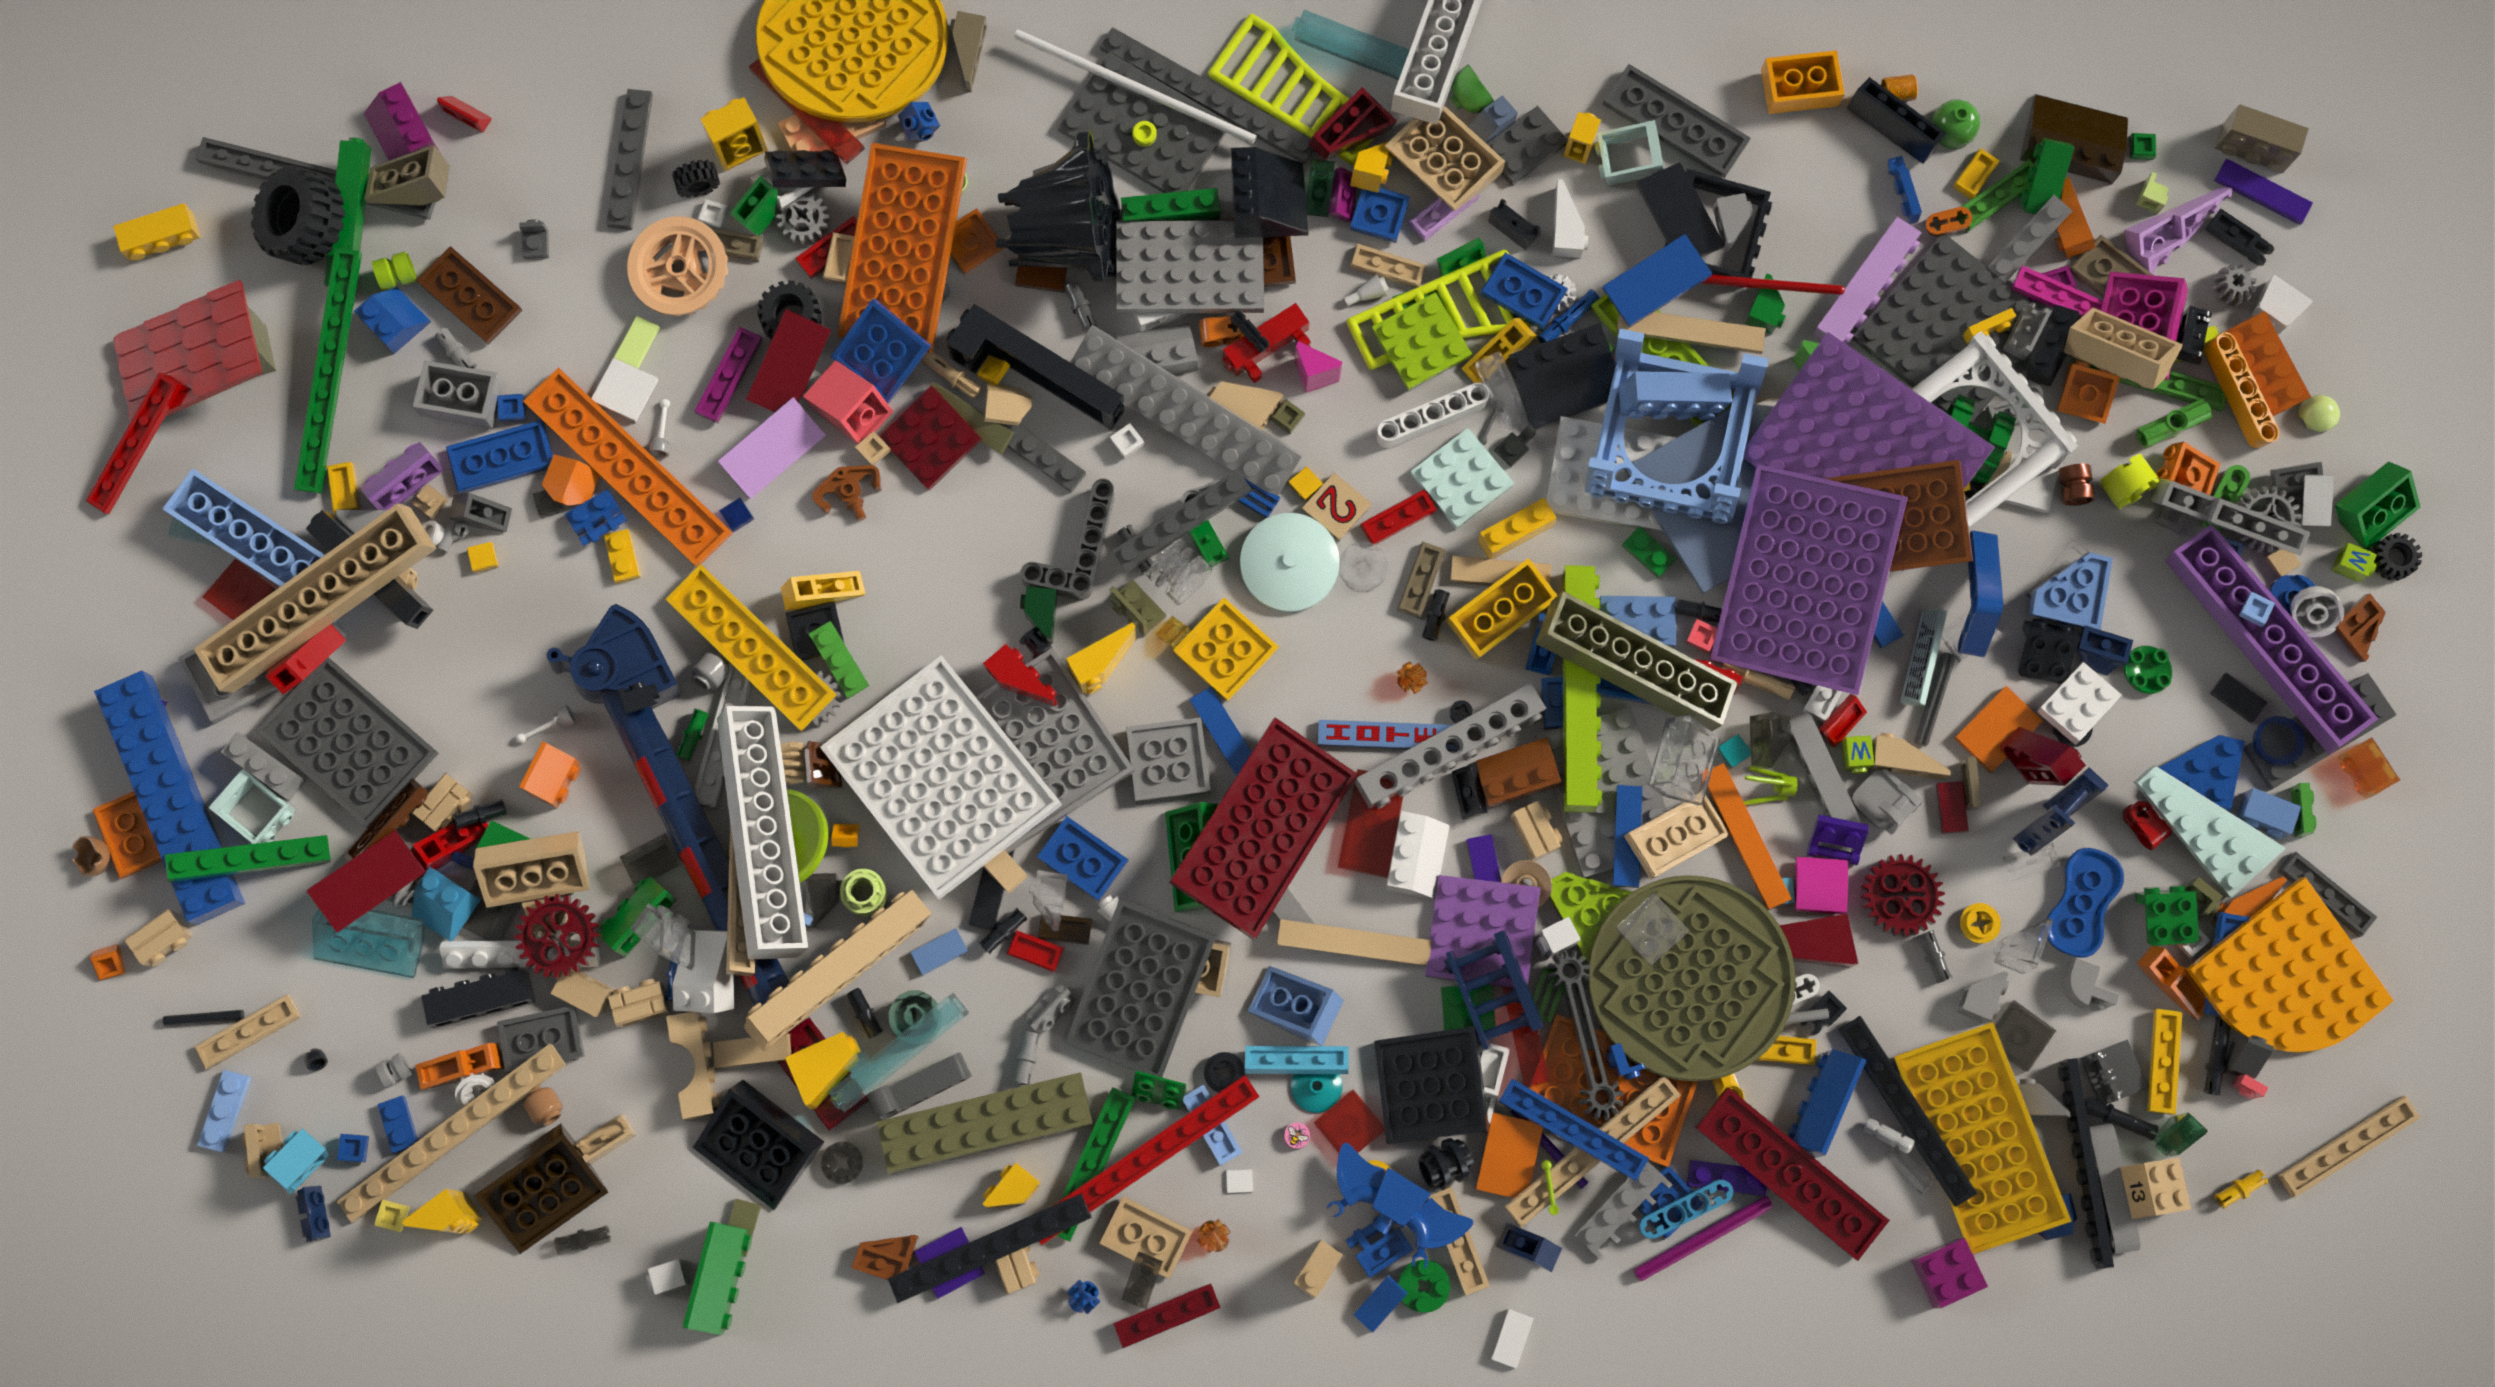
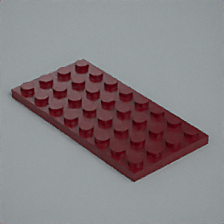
M1274 717L1168 883L1252 940H1255L1358 774Z

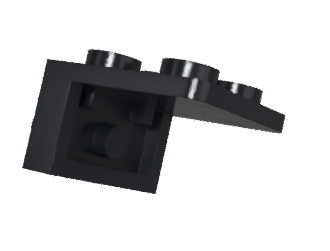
M2042 619L2024 620L2022 630L2026 635V640L2018 668L2019 675L2064 683L2070 675L2079 641L2078 634L2071 625L2066 623L2051 625Z

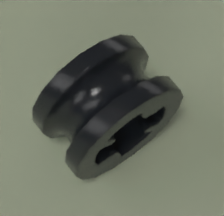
M1464 700L1456 701L1450 708V719L1454 723H1458L1471 716L1473 713L1472 706ZM1460 706L1466 708L1464 712H1468V715L1458 718L1457 713H1454V709L1459 710Z

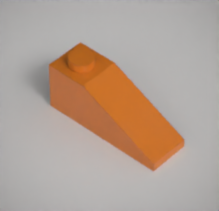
M2069 177L2065 178L2061 201L2072 212L2057 227L2058 238H2055L2059 252L2064 251L2067 259L2095 248L2094 238Z
M2282 876L2226 903L2221 902V906L2214 914L2215 917L2211 923L2216 926L2218 912L2246 917L2253 916L2273 900L2287 879Z

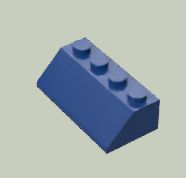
M1834 1049L1827 1051L1826 1054L1822 1053L1816 1065L1819 1071L1816 1077H1811L1806 1088L1810 1092L1806 1101L1802 1100L1796 1112L1799 1115L1796 1124H1791L1787 1132L1788 1137L1814 1158L1827 1154L1866 1059Z

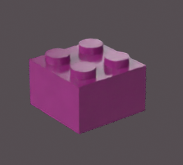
M1965 1238L1955 1239L1911 1259L1933 1309L1943 1308L1988 1287Z

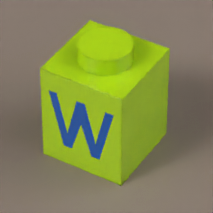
M2347 543L2339 549L2331 571L2360 582L2367 577H2371L2376 568L2374 560L2377 554Z
M1871 735L1845 737L1841 741L1844 771H1852V774L1855 775L1865 774L1867 770L1874 766Z

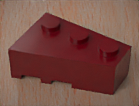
M1362 87L1312 136L1308 144L1327 161L1391 130L1397 120Z
M2018 727L1998 746L2028 784L2065 786L2086 766L2081 759L2082 755L2076 748Z

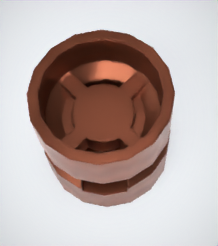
M2083 463L2072 464L2058 470L2060 484L2065 486L2061 490L2063 505L2078 506L2096 500L2094 486L2089 484L2093 480L2091 465Z

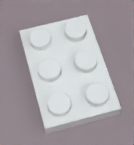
M2083 662L2037 712L2071 742L2077 745L2122 694Z

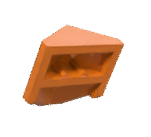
M553 455L542 482V487L556 502L567 506L579 505L592 498L600 475L592 467L578 460Z

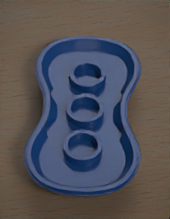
M2081 848L2069 857L2065 868V890L2063 896L2049 913L2045 922L2046 937L2049 943L2060 952L2073 957L2086 958L2092 956L2101 947L2104 939V916L2106 909L2118 895L2124 883L2123 868L2117 859L2106 852L2094 848Z

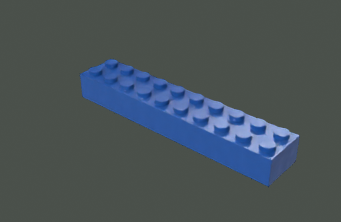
M141 670L95 690L94 693L165 868L166 854L223 848L165 705L162 704V698L153 676ZM234 874L171 882L187 922L199 925L245 904Z

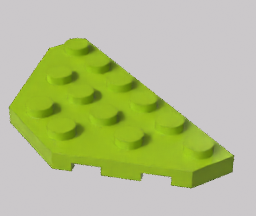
M1565 871L1551 879L1552 891L1549 898L1562 920L1567 917L1570 918L1581 939L1576 946L1581 955L1586 957L1585 962L1588 964L1590 951L1600 926L1614 907L1631 894L1632 891L1622 890L1609 884L1582 878Z

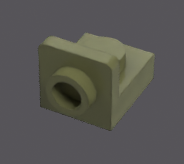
M2200 877L2190 880L2185 886L2187 890L2196 891L2197 902L2204 903V906L2197 913L2200 919L2208 915L2211 917L2218 911L2221 906L2218 902L2223 896Z

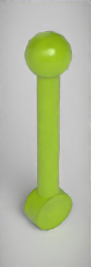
M1544 1160L1541 1166L1545 1170L1550 1200L1548 1211L1551 1215H1557L1559 1207L1555 1205L1550 1173L1552 1164L1549 1160Z

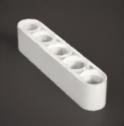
M1474 383L1384 420L1378 426L1377 443L1383 448H1392L1481 411L1487 404L1489 389L1482 383ZM1478 393L1482 395L1483 400L1476 401L1471 395ZM1453 402L1458 403L1461 409L1453 410L1449 407V404ZM1428 412H1435L1439 418L1433 420L1428 418L1426 414ZM1412 421L1416 424V427L1409 429L1404 423ZM1389 430L1394 436L1392 438H1385L1382 432Z

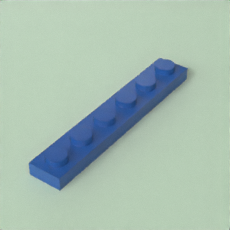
M1511 1079L1499 1100V1103L1635 1182L1649 1160L1645 1155L1514 1079Z

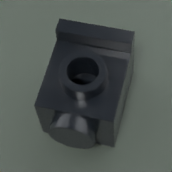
M644 682L629 686L630 691L628 692L625 691V688L618 689L626 714L657 705L656 699L660 698L656 683L645 686Z

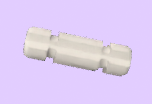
M1869 1118L1865 1123L1863 1129L1865 1133L1871 1136L1877 1135V1139L1894 1148L1898 1146V1150L1904 1153L1911 1151L1914 1145L1913 1139L1907 1136L1901 1137V1133L1883 1124L1881 1126L1878 1125L1879 1122L1872 1118Z

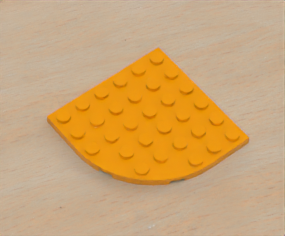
M2300 877L2251 916L2249 920L2241 924L2186 968L2217 1013L2233 1030L2247 1038L2252 1035L2267 1040L2266 1044L2274 1046L2275 1050L2309 1052L2333 1046L2354 1034L2394 1001L2306 877Z

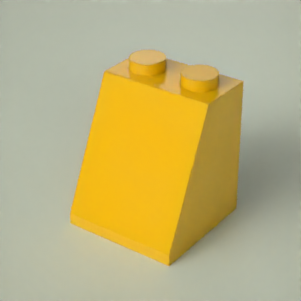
M843 1031L785 1057L803 1102L811 1110L817 1108L859 1061L857 1054L861 1051L856 1039L852 1035L848 1036Z

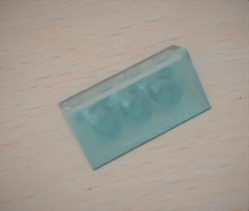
M320 909L317 910L312 918L313 957L315 960L410 978L416 976L425 940L424 919L371 909L337 933Z

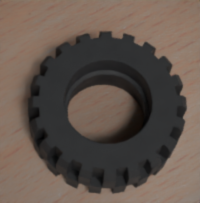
M287 166L276 170V173L270 174L267 177V181L263 182L259 187L260 192L255 195L254 201L256 202L251 211L253 215L251 227L255 230L253 235L259 247L272 257L299 265H309L320 261L325 257L324 254H329L332 251L333 244L337 243L340 238L338 236L340 230H343L344 224L342 219L345 217V210L342 207L344 200L339 195L341 193L339 188L329 177L302 167Z

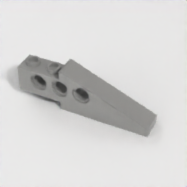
M2162 478L2159 479L2151 499L2153 503L2186 514L2192 518L2300 556L2311 533L2221 498H2216Z

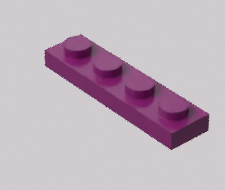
M739 326L694 410L697 415L717 424L719 423L763 340L762 336Z

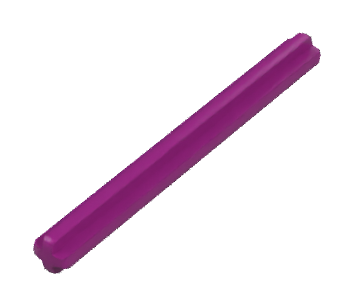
M1767 1196L1758 1199L1634 1269L1635 1276L1639 1281L1646 1280L1773 1208L1772 1202Z

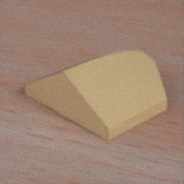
M987 383L985 422L1018 426L1022 418L1032 407V396L1019 387L997 386Z

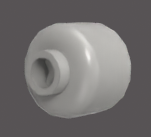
M719 653L703 654L691 670L693 682L699 688L706 691L718 689L730 673L726 658Z

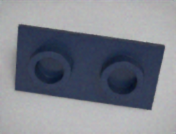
M308 1186L297 1190L298 1195L295 1196V1199L297 1200L299 1215L307 1213V1218L300 1220L302 1237L306 1238V1242L331 1237L322 1186Z

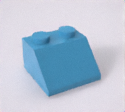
M429 867L415 887L412 917L448 941H453L481 899L444 874Z

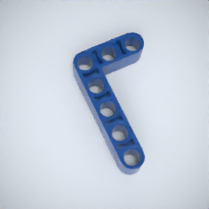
M1971 530L1970 540L1973 561L1968 562L1971 608L1959 637L1958 653L1984 658L2003 610L1997 534Z

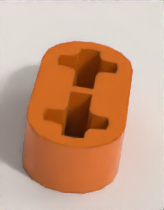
M1957 207L1931 214L1926 220V231L1934 237H1939L1941 234L1947 235L1963 231L1970 226L1972 214L1965 207ZM1958 213L1968 217L1965 219L1964 224L1961 225L1959 221L1950 222V220L1956 219ZM1934 219H1937L1939 223L1947 221V224L1940 226L1939 231H1936L1935 227L1930 228Z

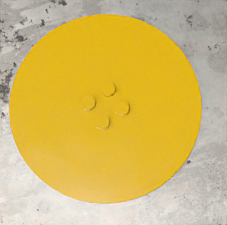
M764 0L759 11L755 31L756 47L761 67L769 82L783 98L795 107L813 116L848 123L885 118L902 111L910 102L919 100L939 76L946 60L949 43L947 18L940 0Z

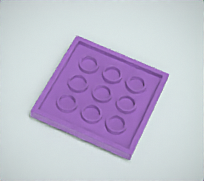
M1439 875L1430 940H1432L1431 952L1426 965L1425 976L1456 981L1454 973L1449 974L1445 966L1446 953L1454 951L1456 958L1492 944V941L1495 940L1494 934L1506 930L1528 985L1540 887ZM1495 953L1462 966L1460 969L1465 982L1502 968L1505 962L1502 954L1497 955ZM1506 977L1488 984L1515 988L1512 979L1507 980Z

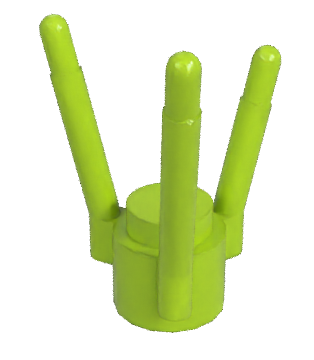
M1749 766L1750 771L1775 778L1746 775L1745 780L1773 784V791L1778 793V795L1743 801L1745 806L1777 800L1787 801L1788 796L1796 795L1797 777L1788 776L1787 773H1778Z

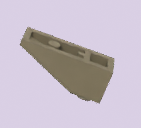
M957 11L956 19H952L950 23V33L953 34L966 89L972 92L987 30L986 16Z

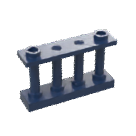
M2089 767L2047 799L2042 805L2047 809V812L2016 834L2012 839L2022 851L2030 856L2034 855L2071 828L2075 822L2070 816L2101 794L2109 785Z
M1506 930L1495 933V940L1490 945L1457 958L1454 951L1446 953L1447 959L1444 960L1449 974L1454 973L1477 1031L1479 1047L1482 1046L1484 1050L1492 1048L1489 1040L1521 1027H1531L1532 1032L1544 1027ZM1495 953L1497 955L1502 954L1505 962L1502 968L1465 982L1460 967ZM1505 977L1507 980L1512 979L1515 987L1511 989L1512 992L1475 1006L1470 991ZM1513 1002L1517 1004L1521 1002L1524 1009L1521 1017L1488 1030L1484 1029L1479 1017L1480 1015Z

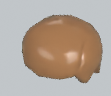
M79 837L72 846L77 851V856L72 859V862L78 867L79 873L85 877L102 874L110 860L108 845L95 837Z

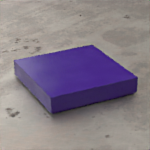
M959 1227L914 1252L920 1264L970 1242L963 1228ZM982 1267L936 1286L933 1290L937 1298L940 1299L983 1276L985 1272Z

